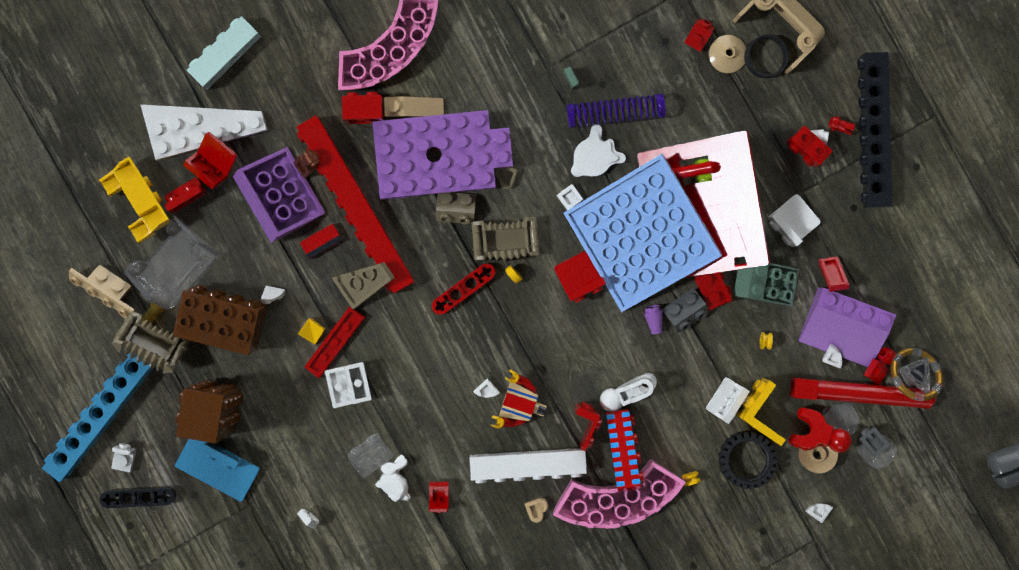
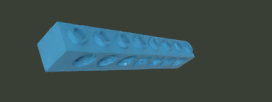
M130 353L127 354L128 358L125 362H121L116 367L115 375L109 377L104 382V389L101 393H96L91 399L93 403L90 407H86L79 416L81 418L77 423L74 422L69 427V434L65 438H61L56 444L57 449L55 452H51L45 458V464L42 469L58 482L67 480L153 368L150 369L149 364L143 367V361L137 363L139 368L135 372L132 369V364L136 362V357L130 360ZM122 377H124L127 381L125 387H123L120 384V379ZM110 392L115 396L114 402H111L108 398ZM98 407L103 411L102 417L97 415ZM86 423H89L91 426L90 432L85 429ZM74 438L78 439L79 441L78 447H76L73 443ZM62 453L66 454L67 462L62 460Z

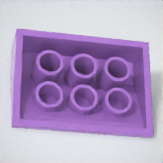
M288 147L238 169L233 176L271 243L291 234L325 214L306 178H303L293 164L295 159Z
M817 288L798 341L823 351H827L831 343L840 350L842 358L868 367L872 359L877 357L889 335L896 314L834 291L829 292V289Z

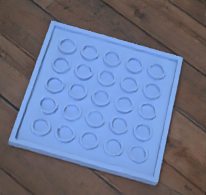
M663 153L564 212L566 219L599 275L603 277L605 285L621 312L722 256Z

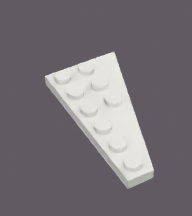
M141 105L155 160L157 161L198 150L205 134L211 132L224 143L268 131L262 111Z

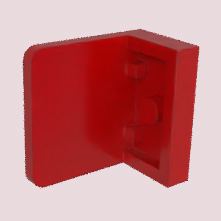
M211 132L205 134L198 151L186 159L183 166L213 190L227 179L237 159V154Z
M586 251L554 267V271L569 300H575L576 303L585 299V294L591 291L595 294L603 290L602 286L606 284Z
M582 401V404H576L574 411L577 415L590 420L580 443L581 450L586 451L587 448H591L594 441V430L598 431L602 420L599 412L594 410L592 405Z

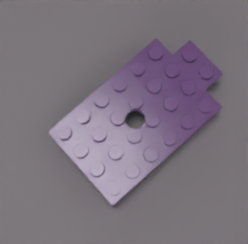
M488 110L372 122L381 200L420 197V195L449 192L462 193L496 189L494 169L513 167L509 128L490 129ZM432 147H437L441 150L442 156L437 162H431L427 159V151Z

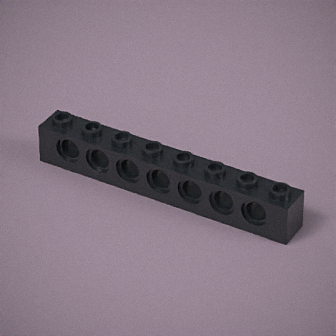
M868 52L862 54L857 61V68L860 70L858 88L861 89V97L858 99V106L861 108L859 127H862V135L859 137V144L862 146L860 165L863 168V173L860 175V183L863 185L861 203L863 208L892 207L888 52ZM870 69H873L876 72L875 78L870 76ZM870 88L875 89L876 97L870 95ZM871 107H874L876 109V116H873L870 113ZM871 126L877 129L876 136L871 133ZM872 145L878 149L876 155L871 152ZM873 164L878 167L877 174L872 172L871 167ZM874 183L877 184L879 187V191L877 193L873 192L872 185Z

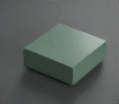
M572 68L564 69L563 74L571 89L578 87L579 81Z

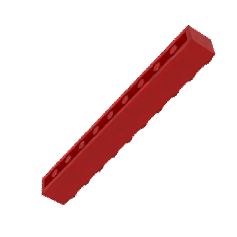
M315 115L298 125L297 129L299 132L296 133L302 143L305 142L308 149L306 151L312 149L320 156L319 160L321 162L316 168L321 176L325 175L328 180L325 184L331 193L334 191L338 197L335 201L339 208L345 209L347 222L350 226L354 225L357 231L354 233L359 242L363 241L367 248L364 250L369 259L373 257L376 264L385 262L395 277L385 286L387 290L397 293L414 283L413 277L320 118Z

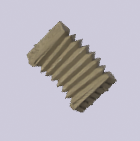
M525 217L523 222L518 219L517 223L513 221L511 225L509 222L506 225L502 222L499 225L496 222L494 225L491 222L487 225L484 221L471 222L474 260H485L488 257L491 261L495 257L498 261L501 257L504 261L507 258L512 261L514 256L519 259L521 255L524 258L527 254L530 256L540 255L537 217Z
M135 312L129 313L112 341V345L117 352L120 353L125 350V356L130 353V360L136 357L137 363L143 361V367L149 364L150 369L156 366L157 371L162 368L163 374L173 373L190 343V340L174 337L173 333L169 335V331L163 334V328L159 331L157 326L152 328V322L148 324V320L143 321L142 315Z

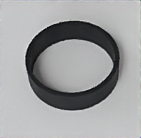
M765 34L749 43L745 50L744 60L748 70L753 75L759 78H771L785 69L789 60V52L782 39L775 35ZM770 39L780 46L783 52V63L776 73L763 74L753 67L750 61V50L755 41Z

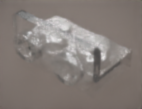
M379 433L369 436L365 442L354 447L348 453L350 464L363 479L394 457L393 452L384 443Z

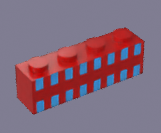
M629 409L606 412L618 492L641 489V483H644L643 471L639 472L638 464H641L640 452L636 453L635 445H638L637 433L633 434L632 426H636L634 414L630 415Z

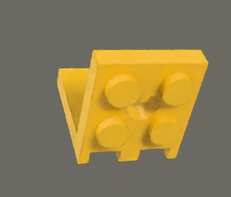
M761 378V380L758 379L753 384V391L749 396L747 395V400L742 404L736 416L773 442L782 446L785 439L754 418L776 386L770 380Z

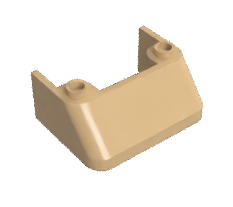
M752 0L733 19L734 23L755 4L763 11L770 10L773 7L800 34L796 44L803 53L784 71L785 74H788L823 39L825 34L824 28L797 0Z

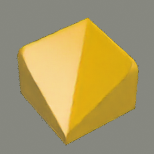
M309 318L298 334L311 343L316 344L326 328L312 318Z

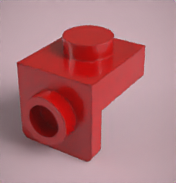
M697 19L684 43L701 52L714 27L705 19Z
M429 482V512H448L449 482Z

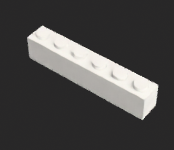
M581 448L470 455L471 481L475 480V483H486L488 479H494V482H504L506 478H513L514 481H523L525 477L541 480L544 479V476H552V478L558 479L563 478V475L570 474L571 477H582V474L587 473L585 451L581 450Z

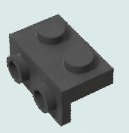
M694 288L662 309L677 333L687 330L691 324L697 320H702L709 312L706 303Z

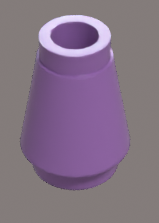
M660 305L645 307L644 316L651 334L662 333V309H660Z

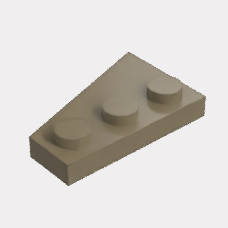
M385 262L338 275L332 279L351 308L355 309L395 279Z

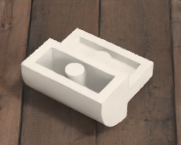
M363 362L325 370L333 408L372 400Z

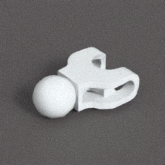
M645 373L618 386L616 389H606L600 396V404L607 412L618 411L622 406L650 396L657 385V379L653 374Z

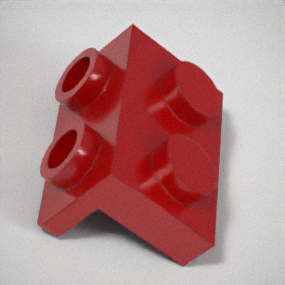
M802 126L795 135L787 140L789 149L795 154L799 153L803 157L804 163L810 167L821 165L832 153V150L806 126Z

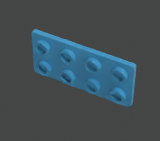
M188 439L175 464L176 468L240 502L244 500L260 470L258 466L214 443Z

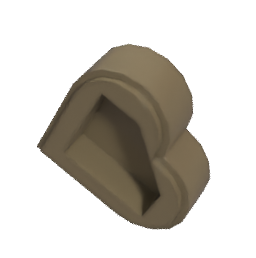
M511 167L496 168L495 176L500 180V186L503 189L512 188L518 170Z

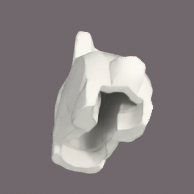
M403 455L397 457L394 462H387L381 465L380 469L383 474L380 480L375 483L376 487L381 488L394 502L399 500L408 501L410 499L407 480L399 474V471L408 463Z

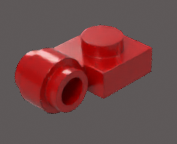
M888 347L881 348L878 353V360L872 359L864 376L880 385L889 369L886 367V364L896 361V353Z

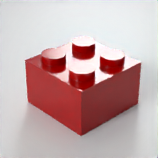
M349 92L347 96H342V119L348 125L373 124L372 122L384 121L386 120L384 98L382 95H378V92H367L366 95Z

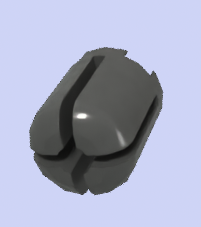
M1019 442L990 453L987 457V466L992 471V478L1004 489H1010L1019 485Z

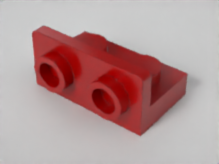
M195 177L165 195L164 198L167 201L165 207L168 212L175 213L207 194L199 179Z
M723 272L693 276L708 310L732 301L731 296L733 294L730 287L724 284L723 279H725Z

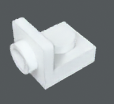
M119 443V445L113 447L114 457L111 469L132 472L137 449L131 448V445L126 443Z

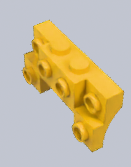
M130 156L120 161L111 172L99 179L109 197L123 190L140 217L128 226L137 243L140 244L156 234L155 231L171 222L160 204L162 202L161 197L157 191L153 193L150 188L153 184L147 175L145 177L141 175Z

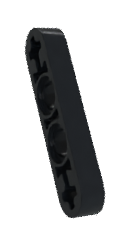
M171 487L113 489L103 492L99 501L104 508L165 506L175 501L176 491ZM166 491L168 495H171L167 501L165 497L157 499V495H163ZM144 492L151 493V502L144 501ZM125 493L132 494V503L125 502ZM109 495L111 498L119 496L118 500H113L110 504L108 500H105V497Z

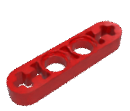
M488 263L479 266L437 297L432 303V310L438 315L448 312L490 281L495 275L494 267ZM483 267L491 268V276L485 275L481 279L484 282L480 284L479 279L474 274L478 272V275L482 274ZM469 278H474L477 282L476 287L473 289H469L466 286V280ZM458 289L461 292L459 300L451 298L450 293L452 290ZM447 295L449 301L452 302L453 305L449 306V303H447L446 305H444V311H437L436 302H444L446 299L443 297Z

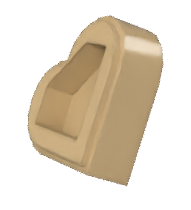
M540 497L525 502L530 520L535 523L542 521L543 513L548 509L546 499Z

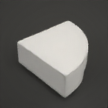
M266 286L261 297L262 304H271L272 301L282 299L285 289Z
M830 343L822 360L841 369V352L835 345Z
M488 379L473 391L476 395L485 398L494 397L500 393Z
M816 503L809 506L805 511L823 523L833 507L825 503Z

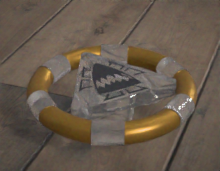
M906 348L899 351L891 362L892 380L898 390L908 398L917 401H927L936 397L942 389V370L938 362L929 353L917 348ZM907 355L923 358L898 369L902 358ZM929 364L936 376V383L931 391ZM898 373L903 376V380L907 385H915L926 394L910 391L904 386Z

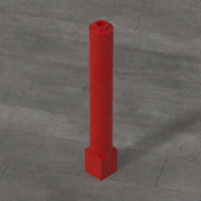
M791 377L790 396L793 398L931 409L932 405L936 403V397L927 401H921V395L930 392L931 390L908 388L915 393V398L910 399L894 386Z

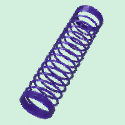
M662 93L654 94L653 100L650 95L647 96V100L643 95L641 100L638 96L635 97V100L630 97L628 102L624 97L622 103L618 98L616 104L611 99L610 106L609 102L605 100L604 107L602 101L599 100L598 109L596 102L593 101L592 110L588 101L586 108H584L582 102L579 109L576 103L574 106L573 104H567L569 128L576 127L575 106L580 127H582L581 106L583 107L586 126H588L587 106H589L591 121L594 126V105L598 125H600V104L604 124H606V102L610 123L612 124V101L615 108L616 122L618 123V100L623 122H625L624 100L627 105L629 122L631 121L630 99L634 108L635 121L637 120L636 99L639 102L641 120H643V98L646 105L647 119H649V97L652 103L653 118L655 119V96L658 117L664 118L666 115L664 95Z

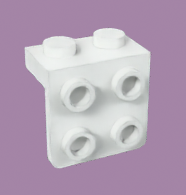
M799 195L792 196L767 217L771 227L775 231H779L783 236L782 240L791 247L798 246L803 242L801 239L820 224L819 218Z

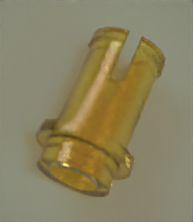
M157 300L150 303L151 307L142 316L143 321L148 320V324L151 322L153 324L160 312H164L165 306Z

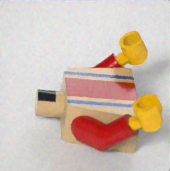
M512 369L509 370L512 373V377H505L510 383L499 413L500 417L492 416V418L497 419V423L495 425L491 424V426L498 429L501 427L523 425L531 420L532 414L543 417L547 407L537 403L538 394L531 381Z

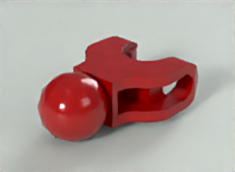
M803 407L798 409L797 417L809 424L810 433L805 436L791 435L788 439V443L791 446L804 451H810L819 446L825 448L829 446L831 450L838 453H843L850 449L852 438L848 431L839 428L833 430L834 427L828 425L823 415L818 411Z

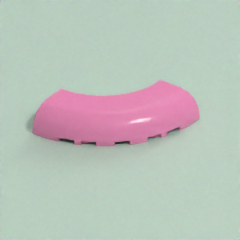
M399 0L392 25L374 43L356 50L339 51L338 91L356 90L376 85L405 68L423 48L431 33L437 14L438 0Z
M651 459L641 470L643 471L644 483H641V489L618 492L617 484L592 486L571 478L554 508L553 515L566 522L588 528H618L640 522L653 513L660 511L664 505L679 493L686 482Z

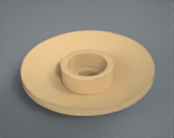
M721 36L710 46L709 60L712 66L719 72H736L745 64L746 46L736 36ZM726 50H731L732 56H728Z
M819 446L810 451L799 449V459L807 470L813 473H825L835 466L838 452H834L829 446L827 448ZM814 452L820 453V458H815Z

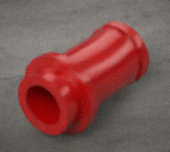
M839 116L830 119L828 127L831 128V131L837 130L851 135L855 124L841 120Z

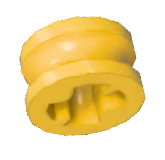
M761 332L760 349L766 347L768 350H771L773 344L772 333L765 334V332Z
M698 471L689 472L681 476L686 482L684 486L694 485L701 481L697 477Z

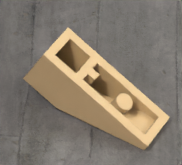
M384 97L385 118L393 120L444 115L443 98Z

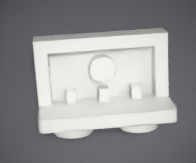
M725 377L706 406V410L729 424L736 417L740 406L747 400V395L750 391Z

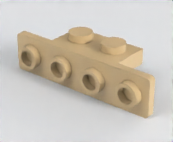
M99 265L88 278L73 268L69 270V279L75 286L83 287L90 296L98 297L104 305L109 308L113 307L122 317L127 318L130 312H135L132 307L121 301L131 290V285L103 266Z

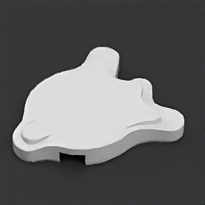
M595 124L592 126L589 137L576 147L571 168L573 176L596 177L606 172L611 165L625 162V155L615 151L612 139L602 141V128L600 125Z

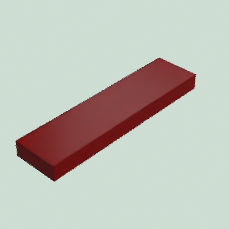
M349 306L304 368L320 379L366 317Z

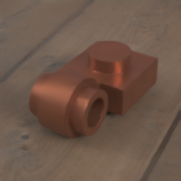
M309 149L300 155L293 164L303 178H306L316 169L315 166L321 161L317 152Z

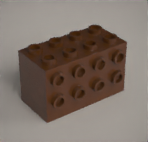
M195 285V287L182 291L173 331L174 337L245 355H250L258 349L268 305L262 304L261 300L251 299V301L244 300V296L237 294L228 296L225 295L226 292L221 290L209 291L206 290L207 287L202 285Z
M213 380L201 381V383L192 384L191 387L185 388L179 396L181 408L176 415V423H178L176 437L217 443L234 434L235 424H238L240 419L238 406L243 401L241 389L236 388V385L231 383L217 385V381Z

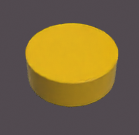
M512 265L505 269L507 275L515 283L518 284L523 280Z

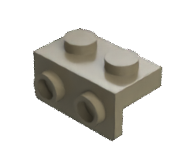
M451 192L439 193L436 204V221L472 224L471 222H474L476 195Z

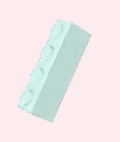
M242 16L239 19L236 18L231 22L230 28L226 32L223 31L217 36V41L212 46L208 45L198 59L196 58L191 61L187 71L202 87L208 90L262 36Z

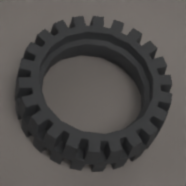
M740 431L737 434H732L729 439L724 441V445L720 448L718 462L721 472L729 482L743 489H755V487L759 488L763 484H767L770 478L772 479L773 473L777 469L776 464H778V460L776 459L777 453L774 450L775 448L768 439L755 432ZM745 441L759 444L766 455V465L763 471L753 478L737 476L732 471L729 463L733 448Z

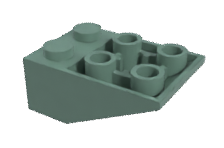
M740 258L739 264L747 263L744 258ZM773 263L738 269L733 296L792 307L799 269Z

